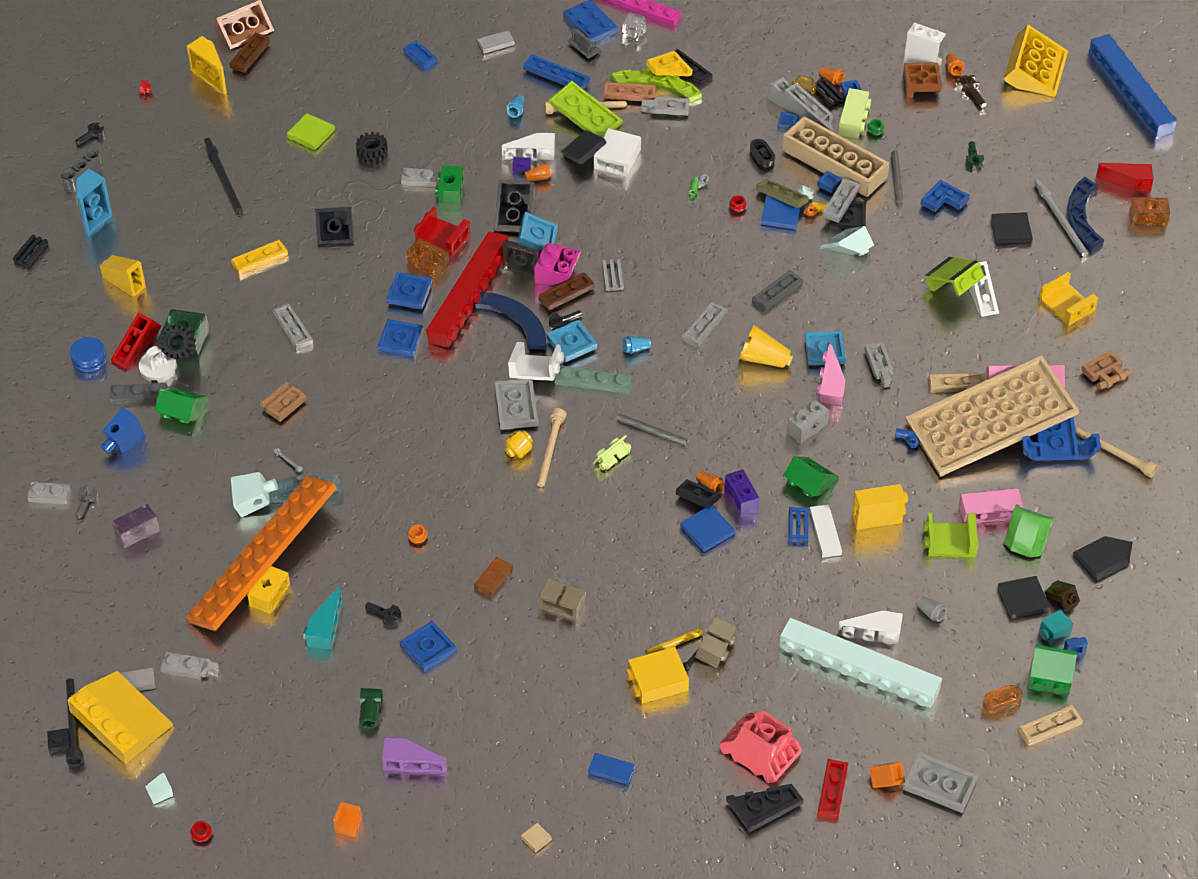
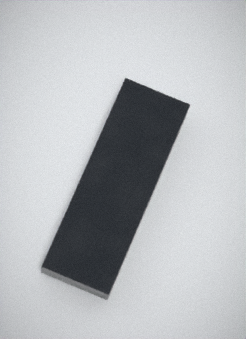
M679 49L675 50L693 70L692 75L687 76L699 86L712 79V73Z

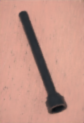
M68 678L66 680L70 749L66 753V763L70 766H78L83 763V752L78 748L77 718L70 712L68 699L75 694L74 679Z

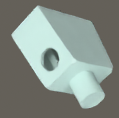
M259 472L231 477L233 507L241 517L270 503L269 492L278 490L275 479L266 481Z

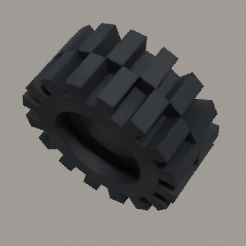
M367 132L365 136L360 135L356 142L358 158L362 159V162L367 160L368 164H370V161H373V164H375L377 160L381 162V158L385 159L388 155V146L384 135H380L378 132L376 135L374 132H371L369 135Z
M171 325L169 329H164L165 333H161L162 340L159 339V343H162L160 349L163 350L162 352L165 355L176 360H183L184 357H190L188 354H193L194 351L192 349L196 348V345H194L196 339L193 338L195 335L190 332V329L180 325ZM177 335H181L184 339V345L180 349H174L171 343L172 339Z

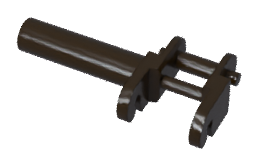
M964 75L959 80L955 79L956 85H968L966 90L965 88L961 89L963 94L971 93L981 108L987 106V103L976 90L981 84L975 81V75Z

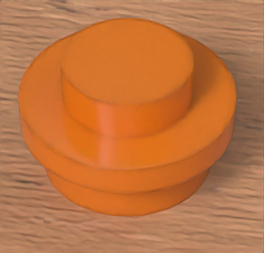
M413 525L408 531V539L413 543H422L427 539V530L422 525Z

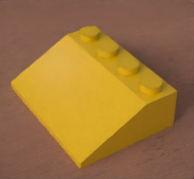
M1027 25L1016 35L1003 80L1017 89L1055 97L1068 50L1035 28Z
M118 671L84 686L68 699L70 712L125 765L173 726V723Z

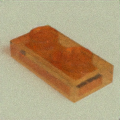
M495 557L474 583V589L492 597L513 570V565Z

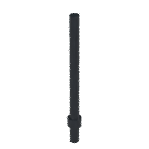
M207 137L204 139L207 147L206 151L216 166L235 211L240 213L243 209L220 161L219 152L211 139Z

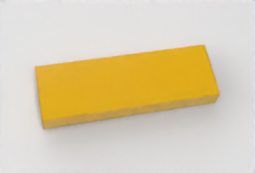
M279 239L231 259V264L240 275L287 256L288 251Z

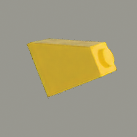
M112 255L100 264L102 278L131 297L136 296L146 288L140 261Z

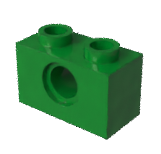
M442 165L441 172H438L437 182L439 185H436L435 195H438L439 203L460 204L464 182L463 167Z

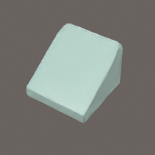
M164 772L145 786L153 805L173 796L172 788Z

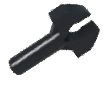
M100 123L89 124L87 126L88 132L75 140L76 145L79 146L92 137L102 138L105 134L104 126L100 127Z
M578 310L565 316H559L558 313H554L549 318V325H552V330L554 331L565 326L566 323L582 317V312Z
M367 602L365 605L366 610L383 616V624L387 626L398 624V619L391 617L392 615L402 618L401 611L396 605L392 604L388 609L371 602Z

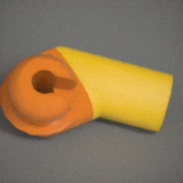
M812 202L806 207L805 213L810 217L815 216L818 212L824 211L828 203Z

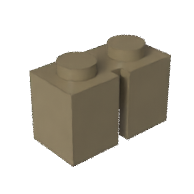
M550 578L547 579L539 595V608L577 620L585 604V590L577 586L568 585L567 587L562 581Z
M714 617L695 658L715 668L718 667L720 661L724 663L729 653L726 649L728 646H733L737 637L733 635L737 627Z

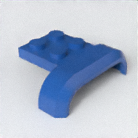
M1074 416L1036 433L1037 442L1030 441V436L1022 437L1024 455L1035 461L1082 460L1094 456L1101 448L1099 434H1091L1088 439L1077 441Z

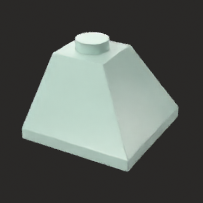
M862 226L845 229L819 246L825 250L849 255L859 254L861 256L869 252L868 249L874 246L866 227Z

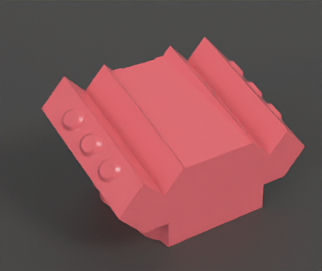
M764 710L762 712L745 714L719 743L723 754L731 753L734 762L741 763L750 769L754 776L763 775L766 784L776 782L802 752L798 740L791 737L793 729Z

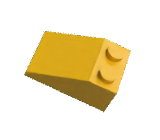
M201 36L187 45L190 69L194 74L225 95L227 90L224 71L215 46L211 40Z

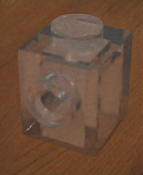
M629 13L623 23L622 37L639 41L642 33L645 34L647 29L645 16Z

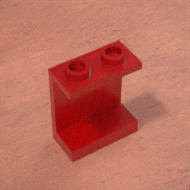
M432 207L429 212L425 213L422 221L416 224L414 228L415 242L453 256L471 234L470 221L463 219L456 226L437 218L436 207Z

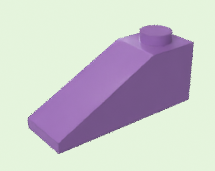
M384 738L383 771L447 773L446 758L406 738Z

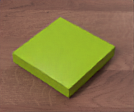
M306 113L286 134L287 138L316 150L335 131V125Z

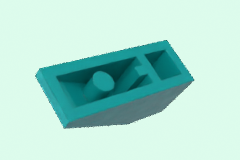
M341 588L335 589L309 619L308 627H304L303 638L307 641V647L332 650L342 604Z

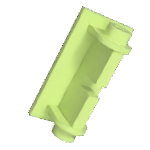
M626 435L621 439L618 437L609 444L610 448L607 450L605 448L600 450L595 455L597 459L593 464L599 462V467L602 470H608L618 461L614 455L620 460L630 453L631 445L623 441Z

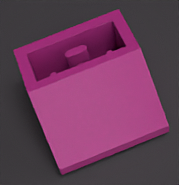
M546 242L535 266V283L552 287L569 279L581 251Z

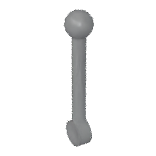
M280 448L273 450L275 456L283 458L295 468L296 472L303 470L301 465L295 464L282 454Z

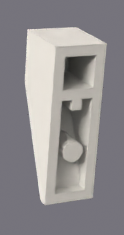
M987 261L979 262L984 278L969 288L970 294L980 317L997 315L999 311Z

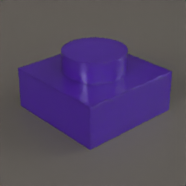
M514 157L513 174L525 175V172L531 169V158Z

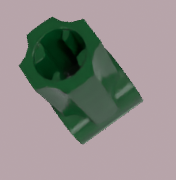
M361 688L360 690L361 710L359 725L365 729H373L378 725L379 707H382L383 700L382 689Z

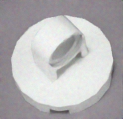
M159 346L151 347L139 361L140 374L142 378L149 382L151 380H157L158 383L167 381L174 376L175 369L177 368L176 359L165 355Z

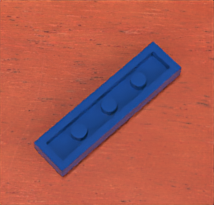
M533 54L523 64L524 70L565 86L573 81L584 90L590 83L589 76Z

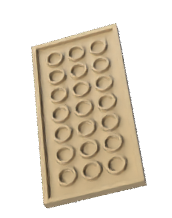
M1039 356L905 418L911 430L916 433L920 445L941 477L1022 440L1024 436L1034 435L1079 414V410L1044 357Z

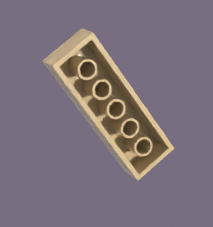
M805 116L783 135V151L824 174L829 171L841 177L842 181L845 178L860 183L858 192L866 197L888 178L889 162Z

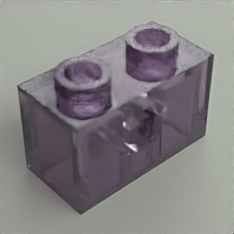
M148 504L112 521L115 535L124 548L160 531L157 517Z

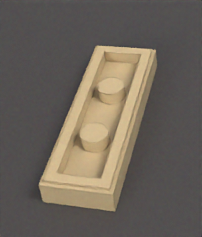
M985 373L928 375L930 393L962 392L986 381Z
M1070 705L1018 726L1017 731L1027 746H1031L1082 725L1083 720L1074 706Z

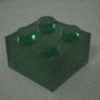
M171 309L161 333L164 334V329H169L171 325H180L190 329V332L195 335L193 338L196 339V342H194L196 348L192 349L194 351L193 354L188 355L198 356L210 329L206 314ZM177 335L172 339V347L174 349L182 348L184 339L181 335Z

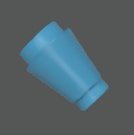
M517 94L507 105L506 109L509 116L516 118L523 113L525 99L522 95Z
M627 336V338L622 340L623 351L633 354L650 349L651 340L649 337Z

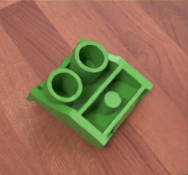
M1016 504L1004 544L1011 551L1027 557L1041 556L1054 517H1048L1024 509Z

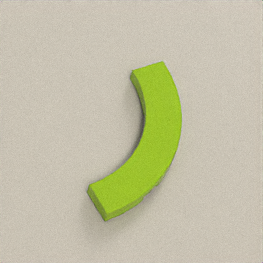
M631 69L610 74V79L614 83L656 85L674 92L681 98L689 99V103L702 98V93L693 84L681 80L679 76L655 75L650 69H642V71H631Z

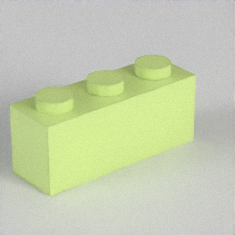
M849 88L839 123V136L859 139L860 132H864L865 122L863 121H867V109H870L872 100L869 99L868 91Z

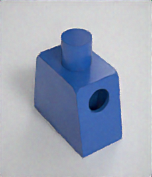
M122 407L103 429L107 440L100 447L107 454L114 448L121 453H125L146 435L137 417Z

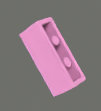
M1019 489L961 494L959 502L963 523H966L968 514H976V523L1011 520L1015 505L1018 504L1022 508L1024 506Z

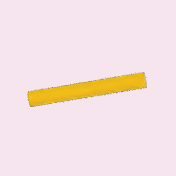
M697 628L646 649V655L675 647L702 636L703 631L701 628Z

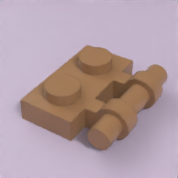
M1112 350L1083 364L1081 367V371L1092 382L1098 379L1101 381L1097 383L1099 390L1108 389L1115 382H1121L1131 374L1128 368L1121 369L1123 361ZM1112 372L1114 375L1109 377L1107 374Z

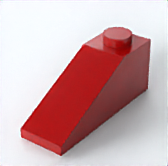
M1099 163L1096 178L1132 191L1151 192L1154 180L1152 164Z
M138 312L110 361L127 369L153 342L162 326Z

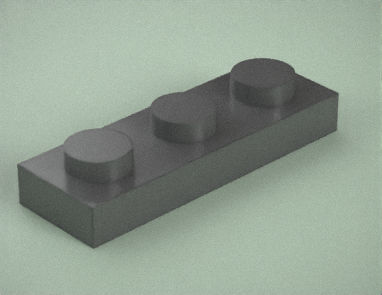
M167 383L110 385L109 402L110 405L157 402L159 390L167 389L168 386Z

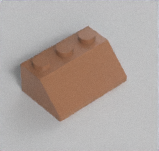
M261 0L211 21L218 37L229 50L247 43L255 32L265 35L274 31Z

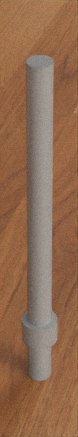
M1040 178L1035 179L1034 183L1039 190L1038 193L1041 198L1046 200L1081 256H1087V250L1055 203L1048 187L1044 186Z

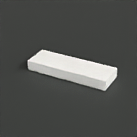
M829 505L810 507L809 512L822 558L842 555L841 545Z

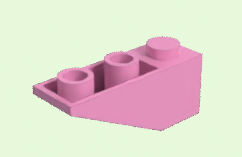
M829 344L828 351H824L822 362L826 363L825 368L821 367L819 378L822 379V384H818L816 395H820V403L842 406L845 378L834 349Z

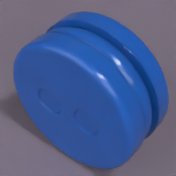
M81 338L73 343L70 348L72 364L81 372H94L100 369L106 362L107 356L104 344L97 338Z

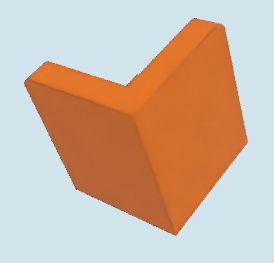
M902 762L884 763L869 767L873 788L905 783Z
M340 802L333 819L335 833L356 838L363 821L361 807Z

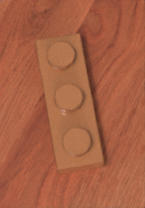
M605 82L604 99L632 101L655 99L656 85Z

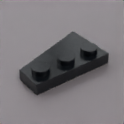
M792 784L767 788L766 791L753 793V791L745 792V795L726 796L727 803L749 832L802 805L804 800Z

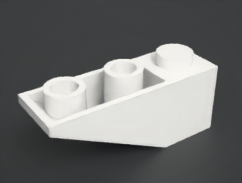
M535 133L503 144L502 159L526 157L531 158V160H554L555 133Z
M879 611L839 621L838 636L898 645L903 614Z

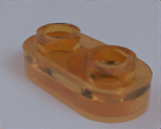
M1007 685L990 691L984 696L983 707L990 713H998L1010 709L1021 703L1023 692L1016 685Z

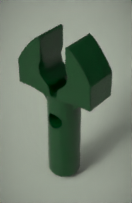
M970 141L968 144L970 156H966V165L973 169V160L978 163V168H981L984 164V155H978L975 142Z

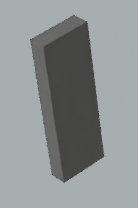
M789 270L752 298V302L766 312L802 285L803 279Z

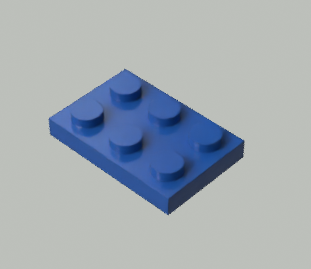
M592 0L585 1L563 11L565 19L574 28L580 29L584 36L588 37L592 42H597L618 32V26Z

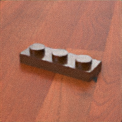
M255 32L229 63L230 68L245 73L268 46L270 37Z
M583 272L539 294V300L550 311L593 289L594 282Z

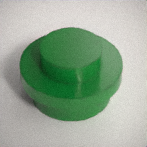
M879 119L871 120L867 125V131L873 135L883 133V122Z

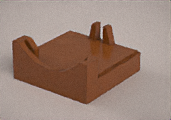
M904 63L903 77L906 83V98H913L914 92L941 91L942 84L938 63Z

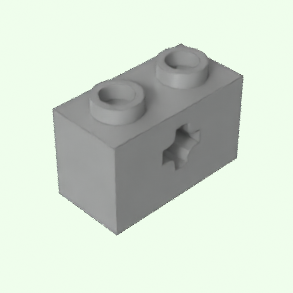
M817 400L813 401L788 419L787 434L799 444H802L828 425L829 410Z

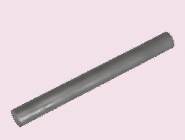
M893 150L891 158L896 202L898 205H902L904 201L898 151Z
M618 414L617 421L687 446L689 443L687 438L623 414Z

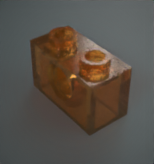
M1132 197L1130 205L1132 225H1168L1171 214L1168 198Z

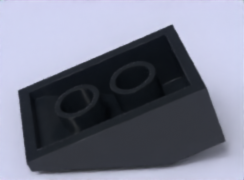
M499 180L494 232H520L525 212L532 215L534 213L537 191L534 182Z

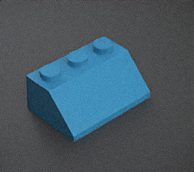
M90 169L76 179L77 200L85 235L87 236L113 216L105 178Z

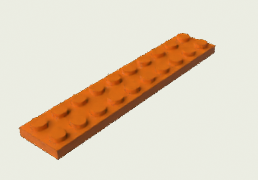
M307 476L296 490L290 494L283 505L278 508L271 519L265 523L258 534L253 537L245 549L241 551L233 563L216 580L208 592L185 617L188 623L216 631L337 489L336 485L333 482Z

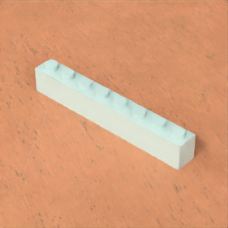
M789 619L780 635L779 647L786 652L795 653L806 660H812L824 667L832 668L844 675L857 678L861 682L872 684L881 690H887L901 698L914 701L921 706L931 708L940 691L941 677L795 619Z

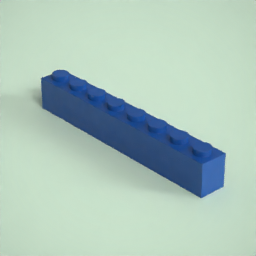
M1110 34L1092 38L1089 48L1090 54L1154 137L1159 138L1174 133L1177 124L1176 117L1171 114L1158 94L1153 91L1150 84L1146 82L1142 74L1135 68L1133 62L1128 59L1125 52L1117 45V42Z

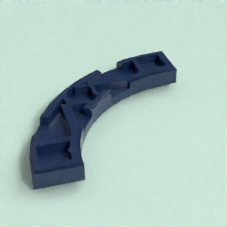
M1083 177L1075 185L1069 197L1067 219L1084 247L1092 253L1104 243V239L1093 230L1086 220L1087 201L1097 191L1098 185L1087 177Z
M489 292L480 293V300L476 303V309L507 314L510 319L523 328L528 342V349H547L543 325L529 308L503 295Z

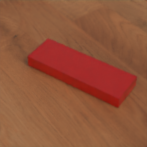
M827 760L817 813L818 817L839 819L848 762Z

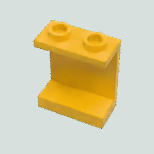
M1069 272L1059 275L1049 283H1045L1041 287L1039 300L1068 326L1095 311L1098 302L1096 295L1092 294L1084 298L1069 284L1071 275Z

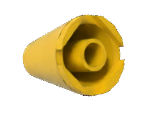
M753 325L739 359L784 368L785 365L789 366L793 356L790 355L791 350L759 327Z

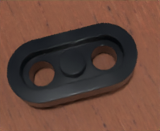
M763 139L751 141L750 152L758 164L763 167L774 165L775 154L767 142Z

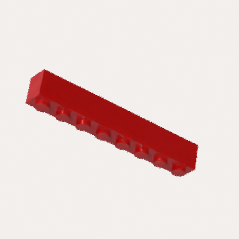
M487 232L427 327L426 333L429 343L449 348L452 341H455L460 328H463L465 320L471 315L475 304L479 302L480 293L487 289L491 278H494L496 270L502 265L506 254L510 252L511 245L507 235Z

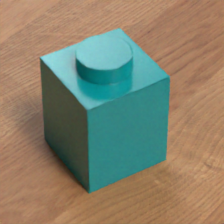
M1059 610L1041 620L1040 636L1052 646L1071 635L1073 623Z

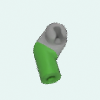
M702 174L691 180L689 188L691 196H696L698 189L707 184L709 181L708 175Z

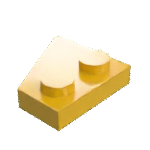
M675 51L646 61V66L655 75H692L693 70Z

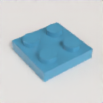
M525 212L521 222L518 242L543 251L546 242L555 244L558 225Z
M580 320L547 333V339L554 349L557 344L561 345V352L564 353V362L597 349L596 341Z
M842 331L805 332L808 365H825L826 362H822L824 351H828L829 344L834 349L838 363L846 364Z

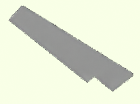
M784 77L771 84L767 96L769 100L788 113L798 115V120L805 116L833 131V114L800 85L795 83L791 86Z

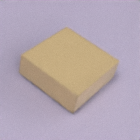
M538 823L521 835V839L535 853L552 841V837Z

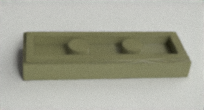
M769 179L756 184L757 191L796 208L807 204L809 201L808 196Z

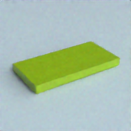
M573 81L549 99V103L581 129L590 131L603 138L608 128L616 130L623 123L620 117Z

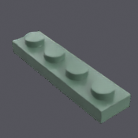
M560 366L559 374H556L555 377L556 385L629 394L632 383V375Z

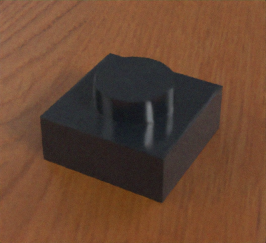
M68 728L47 731L49 753L68 751L70 749Z

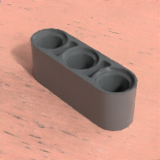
M87 149L61 172L60 176L65 191H76V179L88 169L97 173L102 168V160L98 149Z

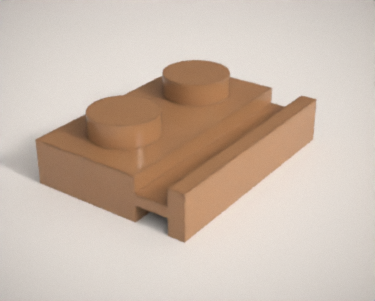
M286 381L260 403V408L262 410L265 409L268 414L281 422L306 401L307 397L306 394L293 385L290 386Z

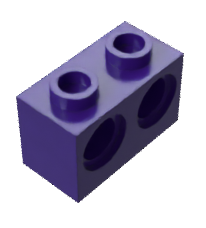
M742 469L726 474L724 489L740 518L758 512L759 496L745 471Z

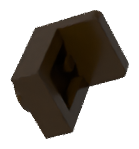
M1057 580L1044 591L1046 598L1061 602L1064 611L1067 612L1080 602L1076 587L1073 584Z

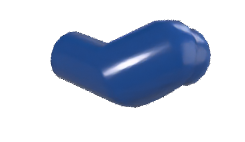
M896 429L895 438L905 439L911 448L919 446L920 441L914 431Z

